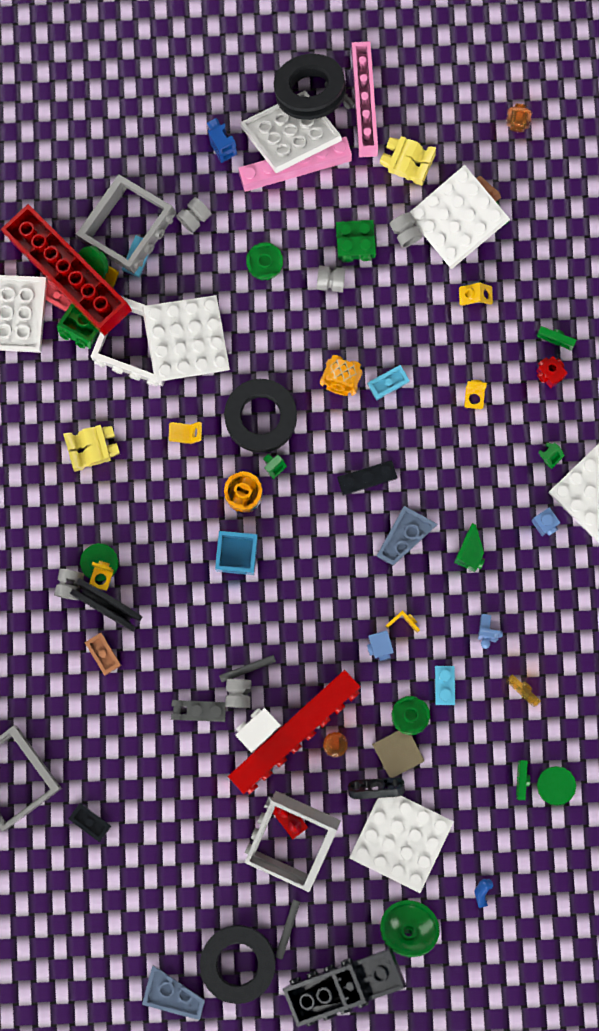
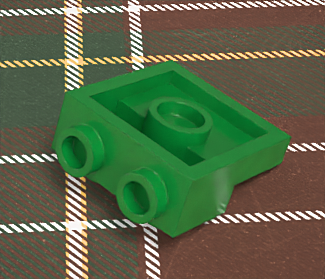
M373 220L336 222L338 260H342V262H352L353 259L371 261L372 258L376 257Z
M72 303L57 325L61 338L65 340L70 338L76 341V345L82 349L86 347L91 349L100 334V331Z

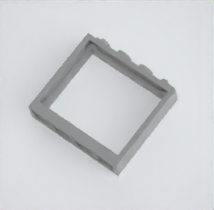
M118 174L76 236L85 245L96 246L108 259L134 274L139 266L142 267L146 256L152 253L154 245L158 239L163 237L165 229L169 224L173 223L172 219L177 213L170 204ZM126 189L163 209L128 260L92 238Z
M15 725L0 735V745L13 737L50 790L7 822L0 814L1 831L8 830L62 789L20 729Z
M275 791L273 798L268 797L264 806L267 808L266 813L262 812L257 823L261 825L259 829L255 828L251 839L254 841L253 844L249 843L245 850V854L248 855L244 863L310 892L341 820ZM275 807H279L328 830L309 874L257 851Z

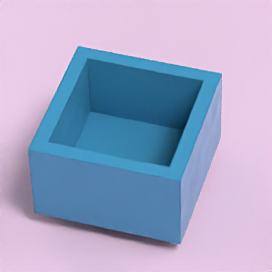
M219 531L215 565L216 572L255 575L258 535Z

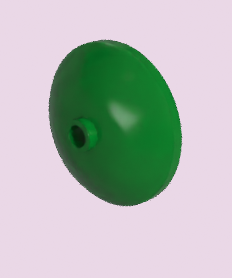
M405 900L394 903L384 912L380 923V932L383 941L389 948H392L393 952L405 957H419L427 954L434 948L439 938L440 927L435 914L427 906L416 901Z

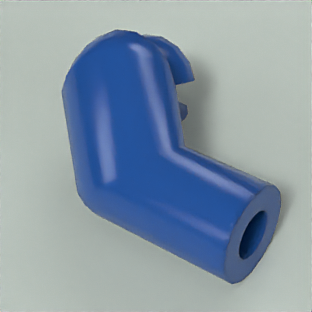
M491 879L481 880L475 888L474 893L478 908L488 906L485 895L489 889L493 888Z

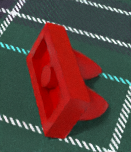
M275 807L273 814L292 840L308 828L301 817Z

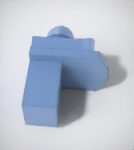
M487 614L481 615L478 640H482L481 646L484 649L489 648L490 641L496 642L498 638L503 637L502 631L490 629L491 615Z

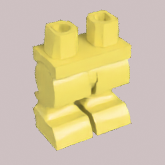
M402 136L400 139L390 137L386 148L394 151L392 156L383 153L380 164L388 168L389 173L406 178V180H412L415 184L423 186L435 158L436 147H428L427 150H424L416 141Z
M101 425L82 429L78 435L63 433L74 472L83 470L85 467L111 461V457L120 454L117 443L106 445L105 442L106 439L115 437L112 426L101 428ZM80 449H85L82 453H78Z

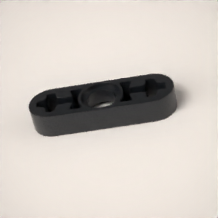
M398 777L353 780L348 784V793L352 799L399 797L405 793L404 780ZM373 787H381L379 790H372Z

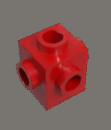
M554 356L550 359L546 357L540 361L536 371L539 380L542 383L546 382L550 389L568 374L564 369L563 362Z

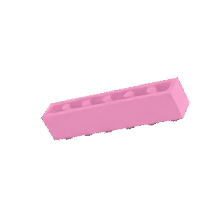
M370 41L352 42L351 52L359 157L378 156L371 43Z
M343 137L342 141L278 173H275L268 162L263 160L239 167V176L244 192L350 162L352 153L347 137Z

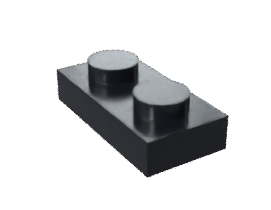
M79 803L68 818L98 842H101L112 827L82 803Z

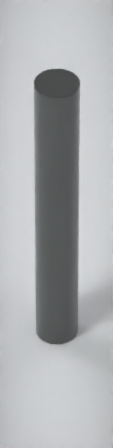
M274 655L219 675L220 680L225 682L227 679H233L275 663Z
M294 899L292 901L275 955L276 958L283 959L300 901Z

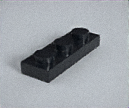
M390 460L339 476L337 479L342 495L345 496L397 480V475L393 462Z

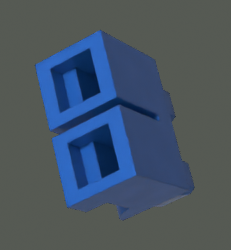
M217 118L209 121L207 126L209 128L210 144L220 162L223 163L238 155L232 135L227 137L225 123L220 125Z

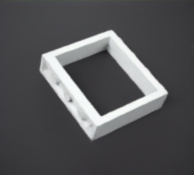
M122 297L132 309L131 312L143 316L142 307L147 305ZM100 332L91 354L92 360L95 361L94 364L103 368L105 365L111 367L112 371L118 374L125 372L130 374V378L138 381L144 379L151 386L164 385L165 381L155 382L153 373L101 355L100 352L107 334L104 336Z

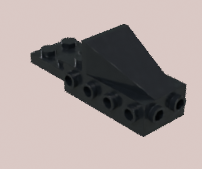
M392 948L354 961L352 958L341 961V965L337 967L332 964L323 968L324 971L318 973L317 970L306 974L307 978L301 979L300 976L289 981L290 984L283 988V992L297 1027L305 1024L307 1027L314 1025L318 1022L317 1020L322 1018L324 1021L335 1017L334 1014L339 1012L341 1015L348 1013L356 1006L358 1008L369 1005L370 1000L407 987Z

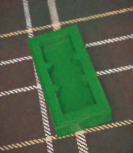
M541 326L537 334L538 338L568 350H572L576 343V339L564 335V332L557 329L551 330Z
M518 761L517 800H526V787L530 786V775H527L528 761Z

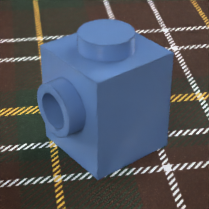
M550 507L531 520L541 536L545 534L550 536L558 530L557 526L560 524V521Z
M388 631L368 635L370 642L367 645L369 655H373L374 659L379 658V661L390 659V655L394 652Z

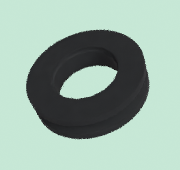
M304 54L294 57L279 68L274 78V90L279 107L287 115L297 119L312 120L327 116L335 111L345 98L346 85L343 70L335 60L325 55ZM320 77L328 82V86L324 91L315 96H299L292 91V87L303 78Z
M253 379L242 383L231 393L225 405L224 419L228 433L235 443L251 452L266 453L280 448L291 438L297 423V410L293 397L282 385L268 379ZM267 398L278 406L280 421L275 429L266 434H255L247 430L242 423L241 415L244 406L250 400Z
M78 579L77 583L83 588V591L79 592L72 589L71 595L134 632L136 627L129 621L131 618L141 621L142 616L86 581Z
M234 925L219 930L208 940L200 957V973L205 986L215 997L228 1003L242 1004L255 1000L267 990L275 973L276 960L270 942L262 933L248 926ZM236 943L244 944L251 948L258 960V970L254 978L241 985L231 984L224 980L217 966L218 957L222 950Z

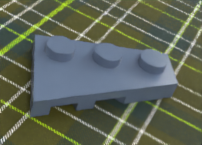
M404 506L376 557L394 566L438 524Z
M152 965L142 1005L200 1020L205 999Z

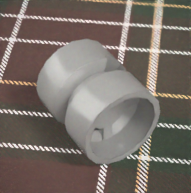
M196 197L187 204V209L183 208L176 215L180 223L191 233H194L200 227L201 221L205 222L212 215L205 204Z
M411 212L402 214L390 222L394 234H398L397 240L402 248L418 242L423 237L419 227L414 226L415 220Z
M319 265L317 290L327 291L331 288L332 292L343 293L345 268L335 267L331 270L330 266Z
M59 569L57 579L60 583L56 585L54 596L79 600L71 595L70 592L72 589L81 592L77 581L79 578L83 580L84 573ZM66 580L73 581V586L65 584Z
M227 679L226 691L229 694L226 695L225 707L250 708L251 697L248 693L251 692V680Z

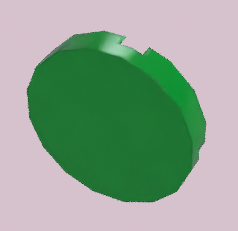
M265 242L254 245L246 256L248 271L253 277L260 280L275 278L283 268V255L279 248Z
M88 246L81 249L78 254L105 280L109 270L105 254L102 251L100 252L96 246Z
M100 543L86 548L80 559L81 570L85 576L91 579L94 570L92 562L98 563L103 561L109 563V567L114 570L113 577L119 565L115 551L108 545ZM98 574L95 578L97 582L106 580L104 574Z
M405 696L399 699L393 706L391 712L392 723L401 733L416 735L428 726L430 710L423 700L421 701L414 696Z
M559 766L549 767L542 771L536 785L541 799L548 804L556 806L569 802L576 791V782L572 773Z

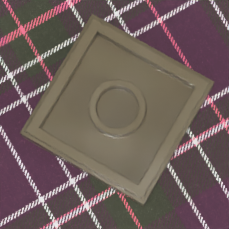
M400 731L372 744L389 778H394L424 762L412 736Z

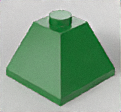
M472 523L454 563L475 572L477 568H482L485 558L482 557L484 550L476 524Z

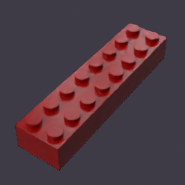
M29 204L1 228L6 238L104 336L132 311L128 303Z
M343 670L228 775V778L243 794L247 792L251 794L259 787L257 783L261 779L265 781L273 774L271 770L276 765L280 768L287 761L286 756L290 752L295 754L302 747L300 744L305 739L309 741L317 734L314 730L319 726L322 728L331 721L329 717L334 712L338 715L346 707L344 703L348 699L352 702L360 694L358 683L346 670Z

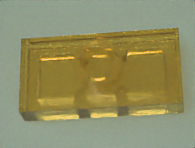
M513 674L506 679V682L533 707L541 702L531 692L532 687L525 681L521 683Z

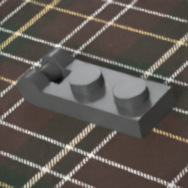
M172 700L173 714H171V720L226 722L225 702ZM181 707H187V714H181Z

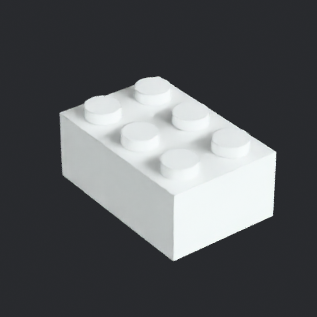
M258 708L251 715L253 719L249 723L243 722L236 729L238 733L235 736L251 753H254L281 728V725L265 708L262 710Z

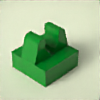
M555 442L553 444L546 443L545 445L548 449L545 452L539 451L541 458L551 469L565 456L560 446Z
M267 454L263 458L267 464L264 468L272 479L277 477L287 467L279 455L273 458Z

